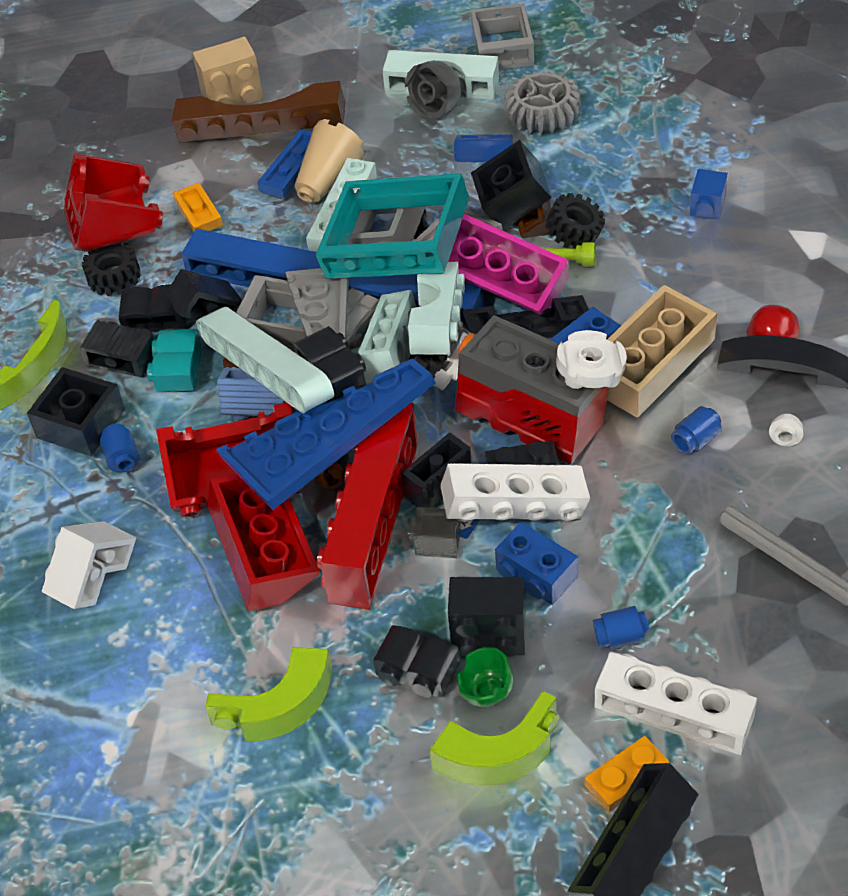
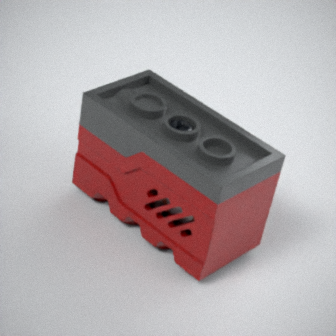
M495 315L477 334L471 333L465 336L458 349V388L455 411L474 420L485 418L489 420L493 429L501 433L515 432L519 435L520 441L525 444L553 440L558 459L570 465L602 427L609 388L582 387L574 389L569 387L565 383V377L560 374L556 366L559 343ZM586 357V360L594 361L592 358Z

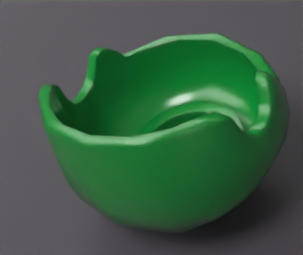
M482 647L469 652L466 655L464 670L457 673V681L462 698L476 707L490 708L496 706L510 694L514 685L512 668L506 654L494 647Z

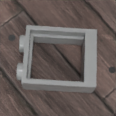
M524 3L471 10V27L476 55L498 56L499 70L534 66V42ZM519 30L521 38L483 43L481 35Z
M426 206L361 210L347 245L412 241ZM396 213L389 231L369 232L376 214Z
M255 275L236 313L281 344L294 346L295 342L306 337L303 326L299 328L261 321L268 304L296 309L288 282L286 280Z

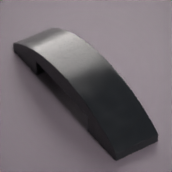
M583 295L553 298L551 308L545 309L540 314L531 310L495 314L493 307L489 306L461 310V316L467 331L473 334H477L495 315L549 339L583 315L589 308Z
M745 336L722 341L717 369L750 374L752 365L817 375L816 384L848 389V357L826 346L781 336Z

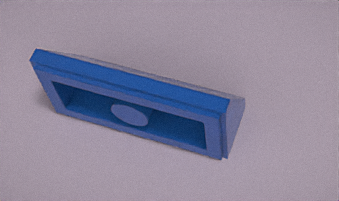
M457 135L454 140V159L456 162H487L513 144V135Z

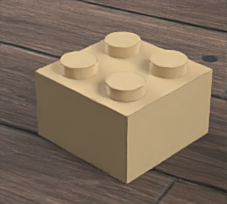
M246 37L192 52L202 96L212 101L232 105H248L264 100L256 55Z

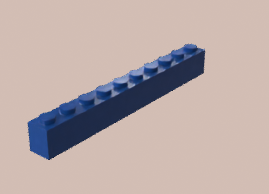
M195 229L181 253L185 270L245 287L250 286L255 275L287 281L285 273L287 271L321 268L315 251L201 229ZM418 274L349 277V290L354 288L363 292L365 296L368 294L377 299H380L381 295L411 290L416 307H421L418 301ZM465 281V290L462 293V309H460V321L463 324L461 310L484 307L483 289Z

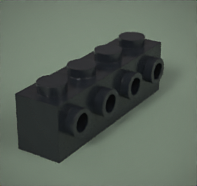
M670 763L643 764L567 890L570 896L642 895L644 889L653 880L654 872L663 856L672 847L675 835L682 823L689 817L691 808L699 795Z

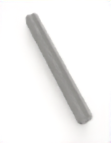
M728 506L721 513L720 523L848 607L847 580L733 506Z

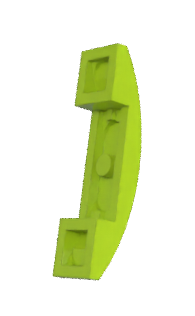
M53 300L38 320L42 333L15 368L6 365L1 368L0 410L20 400L35 388L57 361L64 346L67 332V322L59 301Z

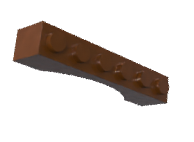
M340 81L314 83L285 98L255 105L224 104L212 101L204 96L180 98L175 100L171 122L179 143L314 128L318 121L324 119L330 120L328 122L329 125L336 126L338 122L343 124L346 102Z

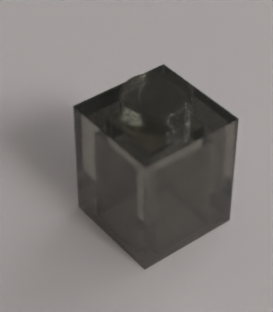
M417 507L415 521L410 520L408 526V541L414 542L415 556L457 558L461 534L460 519H447L446 511L443 508Z

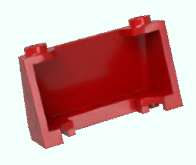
M74 153L64 199V213L74 250L84 252L96 250L153 234L156 228H161L163 212L154 203H150L148 207H145L142 199L143 193L148 192L150 183L149 176H145L143 165Z
M287 402L273 405L275 412L270 413L268 417L265 416V412H259V417L197 430H193L192 427H186V434H183V432L174 433L173 426L156 429L172 511L180 512L181 517H190L200 514L201 509L208 508L210 479L236 475L221 459L216 449L226 444L229 448L245 442L244 436L254 431L260 435L273 429L276 421L292 414L291 405ZM298 490L295 494L301 493L302 490Z

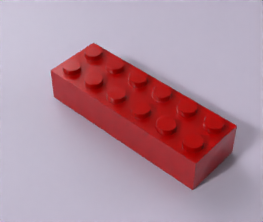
M414 403L407 405L354 447L353 464L348 463L345 471L346 485L344 491L340 490L337 494V513L335 519L330 518L328 522V541L326 547L320 548L317 558V567L322 569L321 586L322 589H326L329 604L366 610L371 608L404 497L400 473L414 462L419 446Z

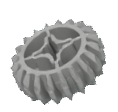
M545 70L542 73L532 71L531 75L522 74L521 79L516 78L513 80V84L508 85L504 97L505 113L507 118L511 120L512 125H518L519 130L528 129L529 134L534 131H538L540 134L549 131L553 134L555 129L563 131L565 125L570 126L572 121L577 119L581 107L580 91L578 86L574 84L573 79H567L565 74L557 75L556 71L546 73Z

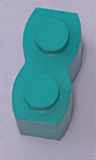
M198 329L160 330L157 340L152 341L153 362L148 363L147 368L149 382L154 383L156 391L194 390L201 356V341Z

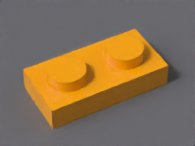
M200 183L172 193L174 202L193 232L195 229L211 231L223 226L220 214Z
M643 736L584 777V785L610 813L619 806L643 764L670 762L646 736Z

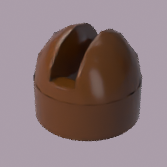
M334 462L314 479L321 487L335 489L343 480V468L340 464ZM324 474L331 477L329 481L325 478Z

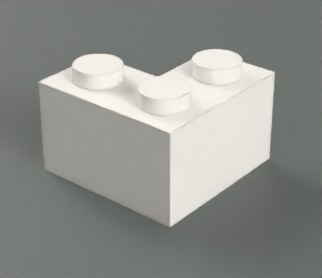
M105 521L61 527V531L55 540L56 547L51 563L45 572L42 592L73 609L96 605L105 574L127 569L136 537Z

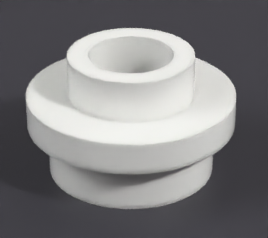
M792 414L779 415L770 424V438L779 445L793 446L798 444L803 438V425Z

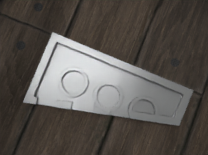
M321 268L285 272L306 337L329 326L336 333H342L347 341L349 278L325 279Z

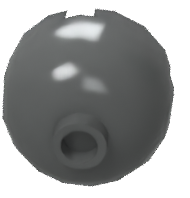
M435 60L427 61L413 66L407 73L405 87H408L410 96L406 98L413 111L420 117L428 119L429 116L434 119L448 114L457 105L461 95V83L457 73L446 63Z

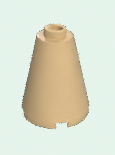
M324 119L318 121L313 128L295 183L297 195L305 202L320 201L332 189L346 159L363 160L367 153L366 150L363 151L361 148L364 144L362 139L354 131L339 122L335 127L328 124L330 120Z

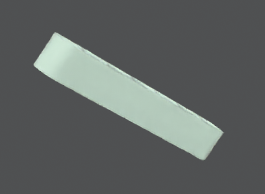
M228 307L220 308L196 321L199 334L207 345L299 412L305 413L334 397L332 384L325 373Z

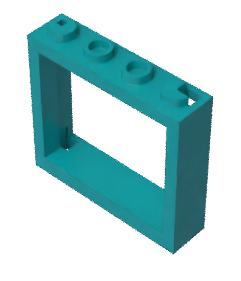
M462 173L346 181L316 252V257L325 279L444 273L469 200ZM353 188H360L354 193ZM445 205L433 240L347 245L361 210Z

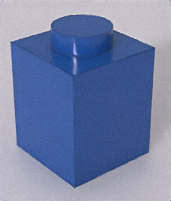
M704 169L697 170L691 191L689 215L720 219L726 197L728 173Z

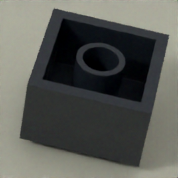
M518 140L471 172L482 210L492 220L501 223L503 230L552 198L539 161L521 140Z
M61 367L29 409L27 415L37 439L92 457L100 446L102 430L108 425L115 424L125 411V407L117 384Z
M450 577L448 598L450 640L452 644L459 648L460 655L466 657L469 652L482 647L498 648L507 657L525 655L526 607L524 577Z

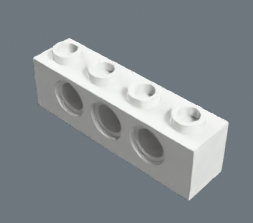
M448 464L440 485L447 519L581 520L590 500L582 466Z
M611 651L595 686V708L738 755L742 754L755 716L757 703L756 697L750 696L740 689L721 687L712 684L709 680L702 677L693 678L677 673L667 666H655L639 661L632 655H620ZM635 686H642V687H645L646 689H644V690H637V689H634L633 687H635ZM670 698H680L683 701L674 702ZM714 709L719 711L720 713L712 714L707 712L706 710Z

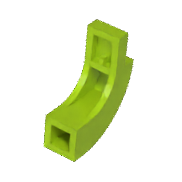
M292 647L285 676L274 688L265 693L254 696L208 693L205 707L211 725L226 730L240 727L245 741L273 739L295 730L318 710L326 697L333 670L329 649Z
M542 691L521 723L511 731L501 735H479L450 721L429 750L432 769L452 780L478 786L504 784L525 776L537 768L550 754V734L554 731L559 720V715L556 713V697Z

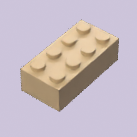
M663 285L607 339L616 344V340L620 342L627 355L624 373L620 377L619 384L609 388L607 400L638 418L715 340L717 312Z

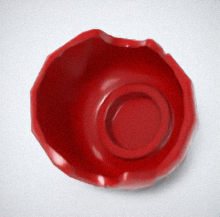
M765 305L754 313L746 333L747 336H781L797 339L801 329L798 318L792 310L780 305Z

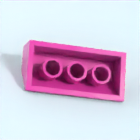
M463 215L448 262H458L459 274H464L465 281L537 314L542 313L551 306L553 298L559 296L569 278V260L469 215Z

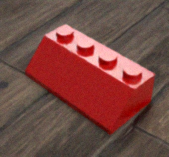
M237 474L210 479L208 509L247 611L282 605L319 576L320 570L317 567L315 558L289 498L272 510Z

